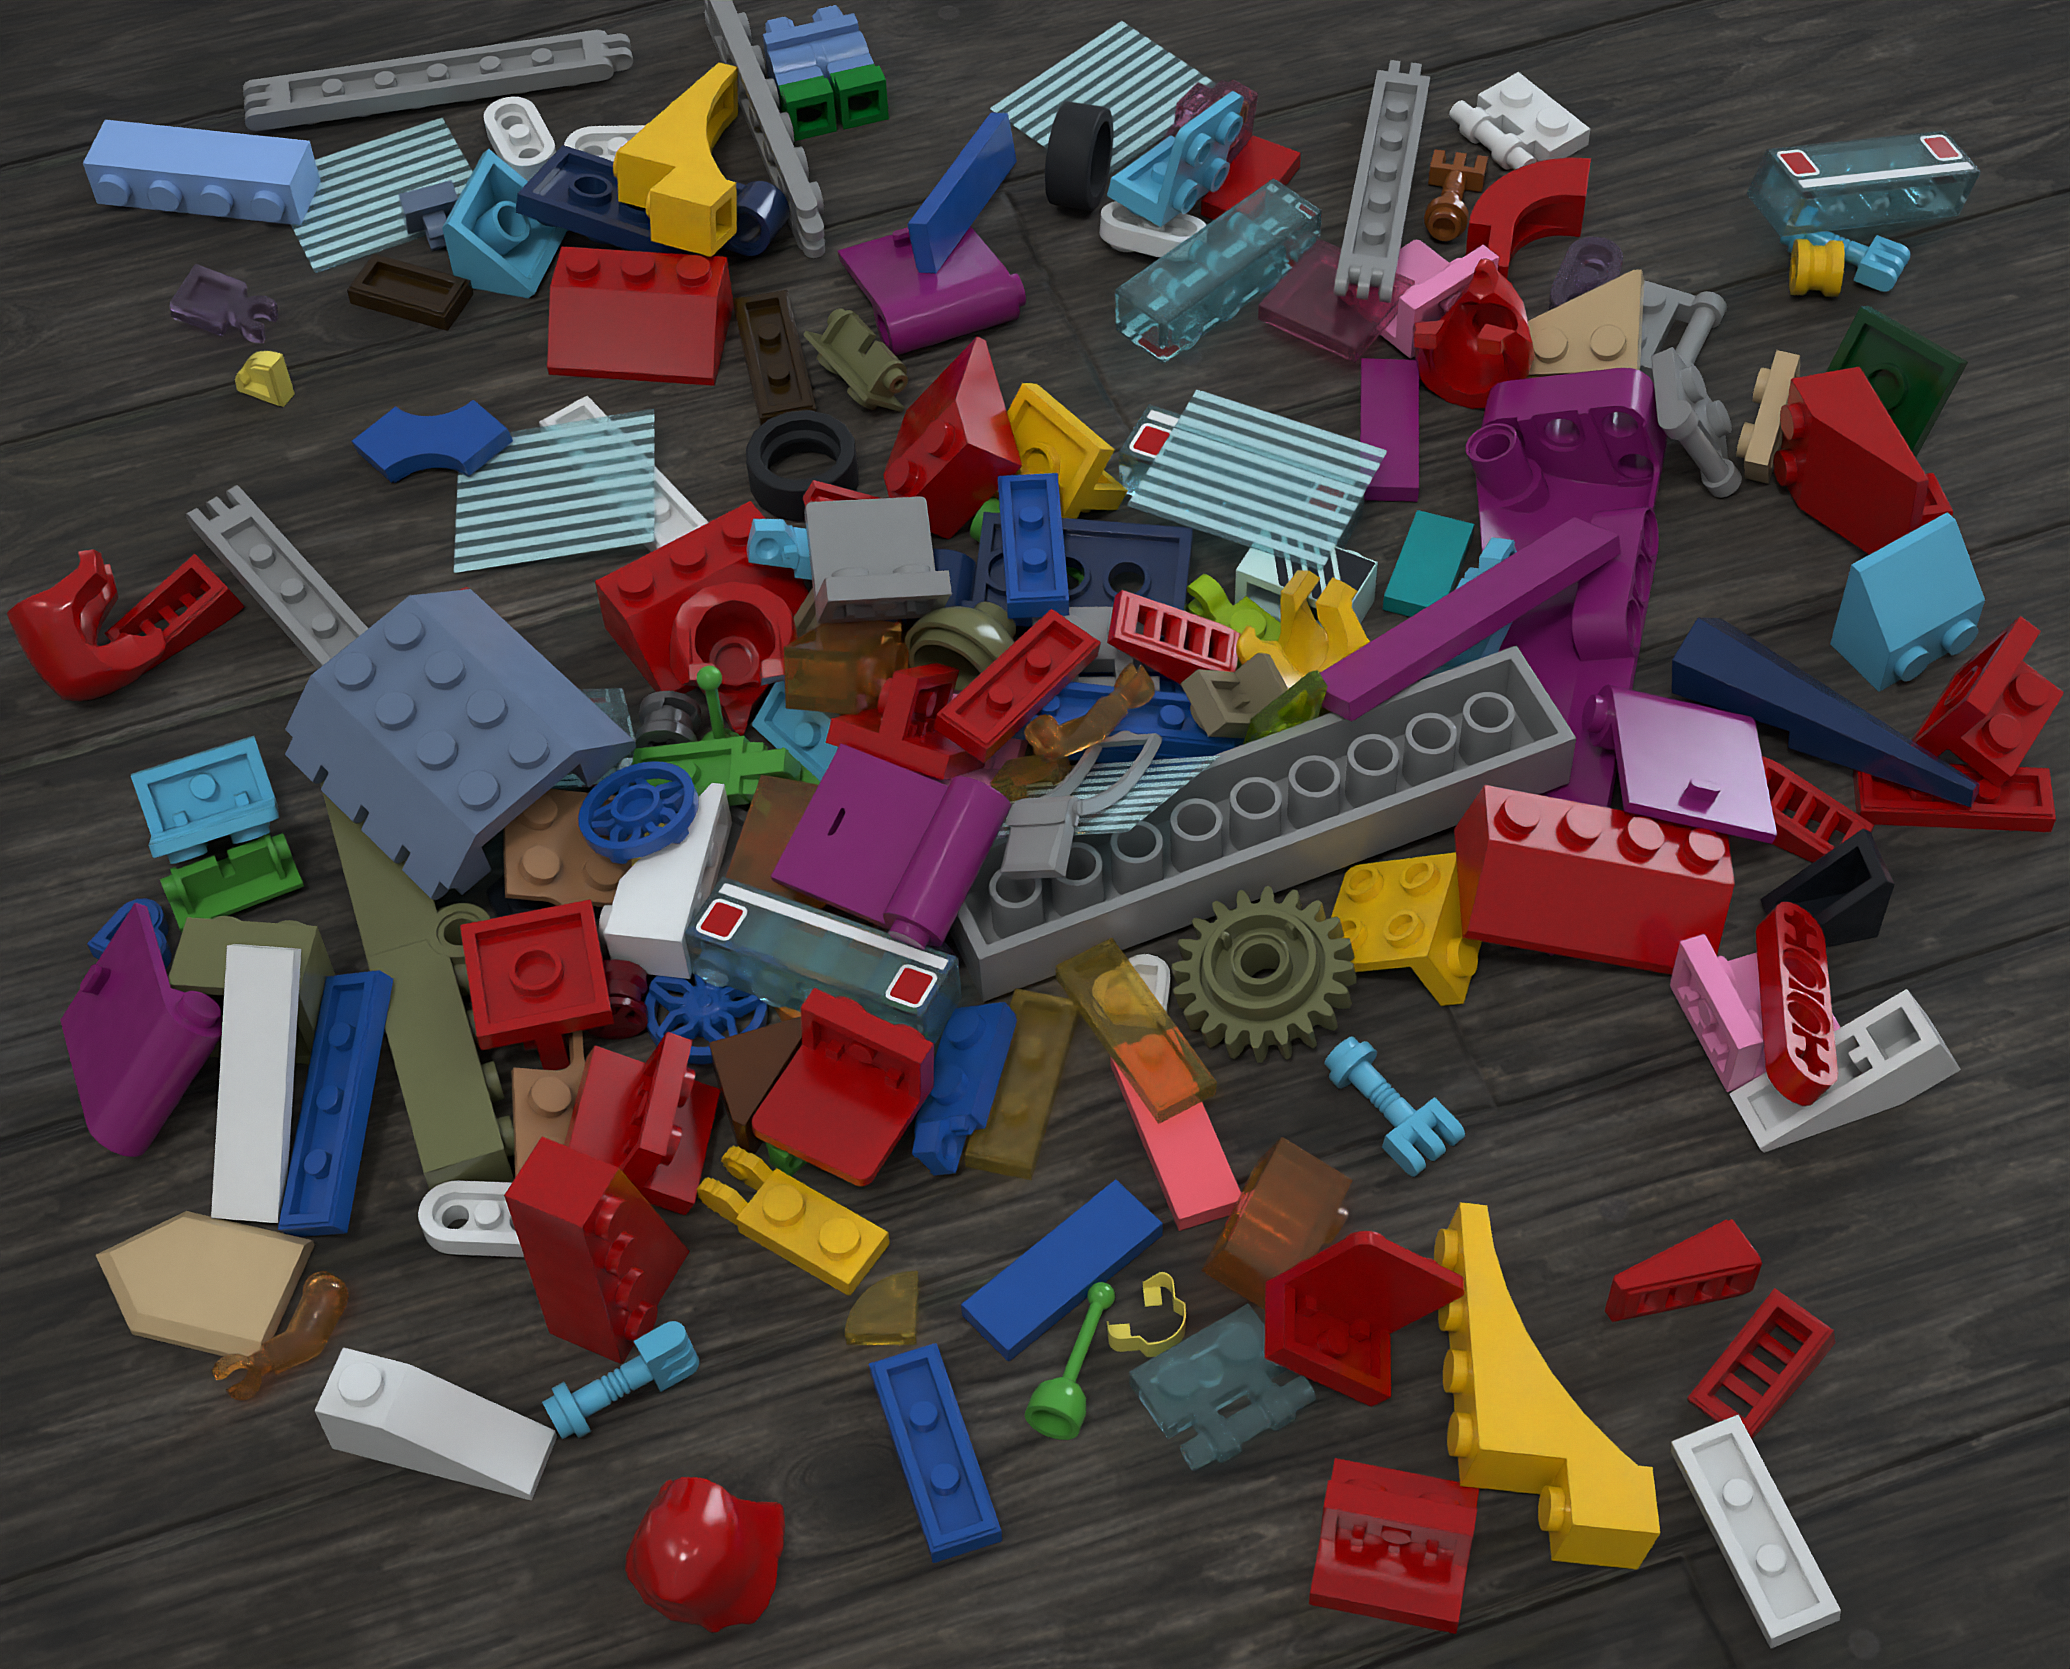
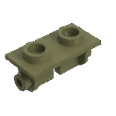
M843 308L834 310L828 317L827 324L829 326L823 335L805 331L804 337L819 352L817 355L819 363L832 373L841 376L849 384L847 392L856 402L871 410L881 406L899 412L903 411L905 407L893 395L901 392L907 386V368L883 342L875 340L867 354L865 353L876 335L854 311Z

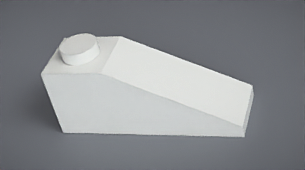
M711 783L699 796L698 811L688 828V836L681 843H671L657 852L641 857L619 880L613 904L604 905L599 919V940L601 944H607L611 960L618 959L640 965L649 975L691 978L702 933L697 931L696 926L711 904L732 826L724 784Z
M1907 989L1834 1031L1838 1079L1811 1106H1801L1785 1098L1773 1086L1767 1072L1729 1094L1756 1143L1764 1153L1902 1105L1961 1070L1928 1015Z
M344 1347L315 1408V1413L332 1449L531 1501L557 1439L555 1430L417 1367Z

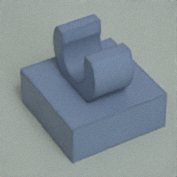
M452 180L398 194L401 215L407 233L412 234L425 230L431 251L447 247L442 227L458 200Z

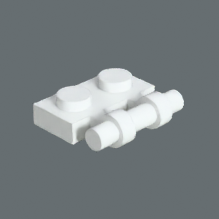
M1519 72L1478 94L1476 108H1472L1465 101L1461 100L1453 105L1449 113V117L1460 125V133L1470 142L1475 144L1480 142L1492 151V159L1506 170H1515L1537 162V160L1566 158L1586 147L1589 142L1590 128Z

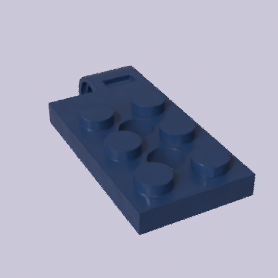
M562 145L517 193L516 213L536 219L545 226L561 227L585 235L594 242L612 244L630 251L701 255L651 241L650 218L646 214V208L618 201V182L613 174L614 161ZM753 181L744 185L736 182L737 233L721 248L746 256L758 255L767 248L787 222L790 214L789 203L782 191L771 183Z
M984 512L977 566L976 562L964 553L949 549H933L935 571L949 570L952 595L944 608L949 606L974 608L979 602H990L1000 606L1007 612L1000 513ZM1062 518L1066 567L1076 568L1084 575V579L1079 586L1068 590L1069 607H1113L1115 595L1118 593L1110 586L1112 579L1122 572H1134L1142 577L1144 584L1139 591L1133 594L1186 611L1187 586L1189 583L1193 546V528ZM1032 617L1012 618L1016 625L1015 635H1023L1032 627ZM911 618V619L914 620L915 622H917L920 618ZM1160 635L1159 641L1164 642L1165 637Z

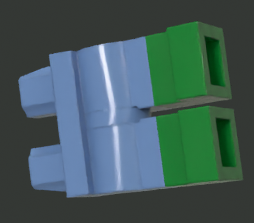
M833 5L818 9L812 15L813 23L794 26L793 21L786 17L766 22V33L763 34L767 75L775 81L781 113L787 112L789 114L794 132V141L837 132L835 111L843 130L889 119L886 78L880 66H875L869 54L867 43L863 34L859 31L858 21L854 13L843 15L840 9ZM855 96H863L870 99L872 104L863 110H851L848 108V99ZM803 108H813L820 111L821 116L812 122H801L797 120L796 112Z

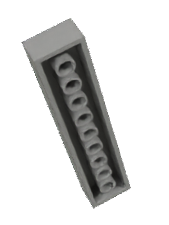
M1516 645L1417 681L1352 722L1332 712L1216 754L1214 756L1220 757L1214 761H1200L1186 765L1210 764L1205 769L1178 770L1161 774L1199 773L1195 777L1145 780L1137 783L1189 781L1183 786L1136 788L1129 791L1145 792L1179 789L1174 794L1122 797L1118 800L1168 798L1163 803L1113 805L1103 809L1157 807L1154 811L1080 816L1079 819L1147 815L1143 820L1078 823V827L1136 825L1132 829L1074 832L1065 877L1010 879L1000 873L1009 835L997 836L949 932L983 1002L1191 925V921L1194 918L1207 919L1215 916L1212 903L1216 900L1224 904L1228 910L1237 907L1236 897L1239 890H1244L1250 902L1261 898L1265 886H1271L1274 894L1456 826L1484 785L1538 795L1568 784L1576 737Z

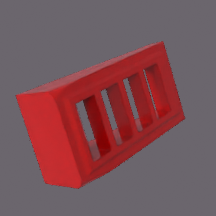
M194 554L104 634L111 642L122 633L137 635L143 631L146 635H150L156 628L153 624L164 618L170 624L163 630L166 641L165 651L159 660L149 666L144 672L146 673L232 619L244 608V605ZM185 605L188 609L178 616L175 611Z
M1121 590L1114 598L1107 643L1181 685L1185 679L1198 669L1235 672L1238 661L1236 644L1241 634L1218 622ZM1137 621L1144 625L1142 635L1135 633ZM1160 635L1165 637L1164 642L1159 641Z
M1762 756L1777 836L1772 845L1814 863L1835 848L1828 843L1834 830L1846 834L1841 843L1863 828L1872 834L1874 828L1872 823L1786 767ZM1786 808L1796 812L1792 819L1783 813ZM1810 819L1821 823L1815 834L1805 828Z
M1726 1219L1615 1275L1607 1299L1605 1313L1612 1322L1724 1300L1753 1291L1762 1266L1761 1258L1734 1220L1728 1221Z
M1774 1288L1688 1396L1687 1400L1716 1423L1739 1415L1749 1436L1753 1439L1836 1343L1834 1330ZM1776 1327H1779L1800 1342L1802 1346L1795 1354L1769 1334ZM1758 1346L1786 1365L1780 1374H1777L1751 1355ZM1740 1366H1743L1770 1386L1763 1396L1733 1375ZM1722 1386H1725L1753 1407L1745 1418L1714 1396Z

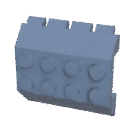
M471 589L409 595L310 676L285 728L293 737L285 755L313 783L318 784L325 781L321 791L354 823H360L365 820L361 830L394 863H401L407 859L402 871L432 900L441 898L449 889L453 888L463 895L488 874L491 868L482 850V846L569 772L572 771L585 785L590 787L636 748L635 741Z

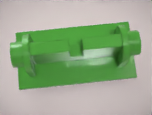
M268 833L263 835L262 838L227 850L229 857L220 861H216L215 856H211L179 869L176 866L170 868L172 875L161 878L160 882L172 907L181 933L187 917L213 919L218 916H228L304 887L284 834L281 833L271 837Z

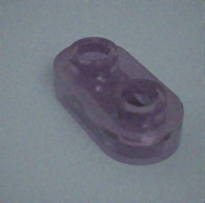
M1585 237L1572 243L1551 287L1548 311L1620 277L1623 253L1619 246L1602 237Z

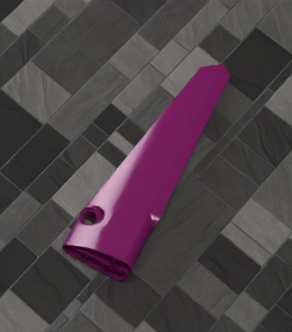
M1612 368L1498 383L1491 388L1488 394L1481 428L1474 432L1466 443V454L1476 475L1482 552L1492 537L1514 540V546L1518 552L1573 517L1619 535L1621 554L1514 620L1498 651L1500 652L1517 645L1576 737L1569 783L1538 795L1606 808L1611 806L1618 769L1616 752L1591 744L1589 732L1582 729V714L1591 694L1598 695L1603 686L1609 684L1631 690L1633 688L1659 547V531L1654 511L1668 442V436L1658 423L1654 383L1648 375L1633 368Z

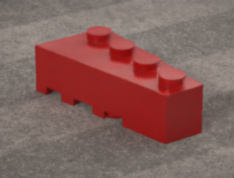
M542 1136L504 1194L549 1334L622 1365L635 1344L634 1340L653 1330L658 1314L657 1306L690 1251L620 1168Z

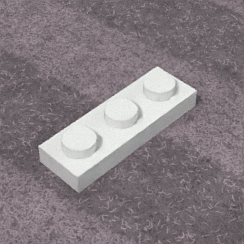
M1733 1416L1671 1441V1453L1770 1649L1840 1621L1841 1609L1740 1416Z

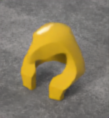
M1297 570L1291 580L1281 590V632L1278 642L1262 641L1256 637L1254 628L1246 626L1236 644V654L1241 666L1257 653H1267L1271 656L1294 698V705L1280 717L1296 724H1302L1330 712L1308 700L1306 681L1370 642L1352 608V599L1358 591L1333 577L1315 602L1318 620L1322 627L1317 623L1306 599L1319 582L1320 577L1307 570Z

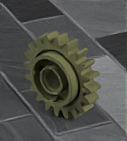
M1265 886L1260 902L1255 904L1250 902L1244 890H1239L1236 897V909L1228 910L1224 904L1216 900L1212 903L1216 917L1214 923H1209L1200 918H1194L1191 921L1198 940L1179 939L1177 944L1183 961L1172 964L1171 969L1176 983L1179 984L1173 991L1179 1008L1185 1009L1183 1013L1190 1030L1202 1028V1036L1206 1046L1209 1048L1217 1045L1225 1038L1229 1057L1235 1059L1240 1055L1244 1047L1250 1044L1257 1063H1263L1268 1047L1275 1044L1278 1046L1282 1056L1285 1059H1289L1292 1056L1291 1041L1294 1038H1300L1311 1048L1316 1047L1317 1041L1313 1027L1320 1025L1323 1028L1335 1031L1338 1028V1024L1332 1007L1338 1009L1351 1007L1352 1002L1346 986L1357 983L1354 964L1350 962L1355 958L1349 938H1343L1344 933L1338 917L1326 919L1321 901L1316 900L1302 910L1298 890L1293 889L1280 904L1276 903L1271 886ZM1262 969H1276L1269 977L1262 979L1252 978L1256 972Z

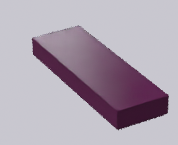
M1361 358L1360 442L1386 450L1387 453L1382 458L1359 450L1360 458L1380 464L1377 471L1359 466V473L1373 477L1369 484L1359 481V489L1365 490L1362 498L1359 497V500L1418 502L1419 371L1416 360Z

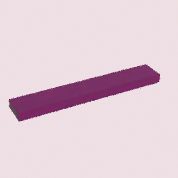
M1573 517L1307 680L1308 700L1351 722L1621 554L1619 535Z

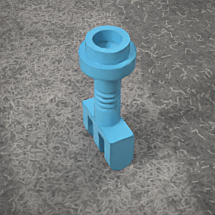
M1806 210L1803 214L1794 211L1791 213L1780 238L1781 244L1789 246L1788 252L1792 253L1795 239H1808L1813 245L1824 246L1830 240L1843 241L1844 262L1858 267L1853 281L1883 292L1891 290L1910 259L1911 254L1907 247L1876 235L1870 247L1855 241L1850 242L1849 239L1814 226L1817 214Z
M1351 1036L1337 1045L1326 1058L1324 1064L1331 1071L1329 1079L1340 1089L1352 1083L1367 1099H1370V1102L1374 1104L1375 1108L1379 1109L1380 1113H1384V1117L1395 1128L1385 1136L1382 1148L1408 1175L1415 1177L1426 1168V1163L1422 1155L1412 1144L1426 1158L1435 1161L1446 1152L1445 1145L1439 1136L1446 1143L1454 1146L1465 1137V1131L1459 1121L1435 1097L1416 1111L1404 1098L1400 1097V1094L1394 1088H1391L1386 1079L1371 1065L1377 1056V1051L1367 1041L1359 1043Z
M670 1321L634 1340L640 1355L622 1364L620 1369L615 1368L613 1372H608L607 1376L603 1375L601 1380L596 1379L573 1393H570L564 1381L551 1388L554 1395L542 1401L562 1440L573 1433H576L577 1437L581 1438L591 1432L585 1418L610 1405L612 1401H617L618 1397L622 1398L624 1393L629 1394L631 1390H636L652 1380L655 1381L660 1392L696 1372L699 1367V1358L684 1326L679 1322Z

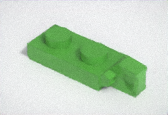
M745 736L638 748L632 751L631 765L658 761L679 766L691 777L698 797L711 783L724 784L729 806L749 804L750 801L762 800L764 789L778 791L798 787L801 770L800 761H796L786 748L768 750V746L764 745L763 742H750ZM665 779L646 780L650 785L654 787L660 784L672 782Z

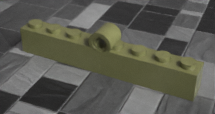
M323 793L369 970H380L393 978L385 1030L429 1190L444 1182L457 1180L512 1183L514 1177L508 1158L515 1156L514 1128L510 1115L500 1118L496 1117L493 1103L504 1100V1093L494 1061L481 1064L477 1050L480 1049L476 1035L473 1010L466 1011L462 998L470 995L460 925L488 920L490 917L484 909L469 903H458L437 909L435 900H432L402 871L407 859L401 863H394L361 830L365 820L360 823H354Z

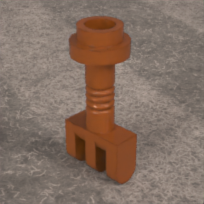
M1434 149L1428 185L1443 186L1441 196L1433 199L1427 205L1424 215V224L1434 238L1441 241H1450L1465 231L1469 220V212L1462 202L1464 190L1482 192L1489 156L1478 155L1474 167L1466 166L1467 153L1456 152L1453 164H1446V151Z

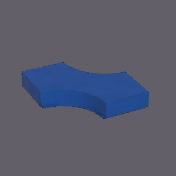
M474 400L455 411L436 416L413 415L395 406L352 440L358 454L386 479L394 483L413 472L429 468L453 469L469 477L513 442L508 429Z

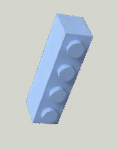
M104 120L83 162L97 204L300 226L321 182L310 141Z

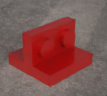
M2022 616L2018 617L1954 673L1911 740L1937 757L1946 749H1949L1998 788L2008 781L2017 770L2064 694L2062 690L2023 661L2041 631Z
M940 663L894 671L893 677L888 678L882 687L877 708L831 718L825 742L837 747L842 743L899 767L940 780L973 772L985 766V763H982L934 729L936 714L953 698L960 671Z
M591 899L460 925L476 1035L481 1050L523 1042L525 1050L537 1048L543 1070H560L570 1065L565 1038L566 1033L614 1024Z
M667 1032L646 1063L595 1045L586 1058L564 1145L620 1168L650 1204L686 1215L695 1204L698 1191L696 1189L699 1186L721 1089L694 1080L695 1070L687 1067L693 1040Z
M1335 1458L1331 1480H1328L1324 1500L1321 1534L1311 1584L1309 1605L1456 1634L1476 1522L1479 1488L1460 1486V1482Z

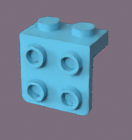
M1231 91L1181 127L1176 137L1170 135L1111 178L1107 196L1127 207L1131 213L1144 217L1159 227L1165 225L1179 213L1186 214L1189 212L1198 199L1209 191H1217L1228 175L1230 164L1226 159L1230 145L1237 138L1243 125V117L1239 114L1244 97Z
M255 736L131 774L132 782L151 833L149 848L152 857L156 858L167 854L170 864L186 861L207 853L206 846L209 845L208 841L229 834L233 844L266 835L271 832L269 822L279 818L278 804Z

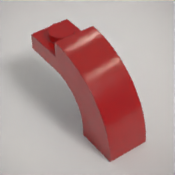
M1556 158L1534 162L1515 169L1496 180L1483 192L1471 212L1465 256L1482 245L1486 246L1499 256L1498 272L1507 279L1509 265L1513 256L1526 244L1549 236L1580 237L1591 158Z

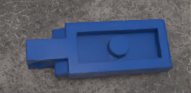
M1005 1002L950 1009L934 1060V1087L920 1107L915 1122V1140L912 1155L918 1158L930 1170L932 1175L956 1173L967 1135H971L976 1129H985L1017 1023L1016 1014Z

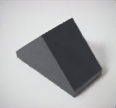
M1863 828L1760 900L1767 915L1781 902H1791L1809 912L1822 928L1827 948L1878 937L1895 884L1871 832Z

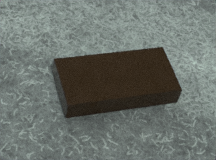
M374 253L347 289L350 303L353 305L445 331L450 329L474 294L471 280Z

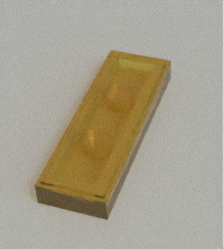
M1113 938L1055 966L1057 981L1158 1124L1216 1094L1217 1081Z
M1015 988L1010 1008L1016 1014L1017 1023L985 1129H976L971 1134L965 1153V1163L968 1168L1032 1180L1079 1017V1001Z

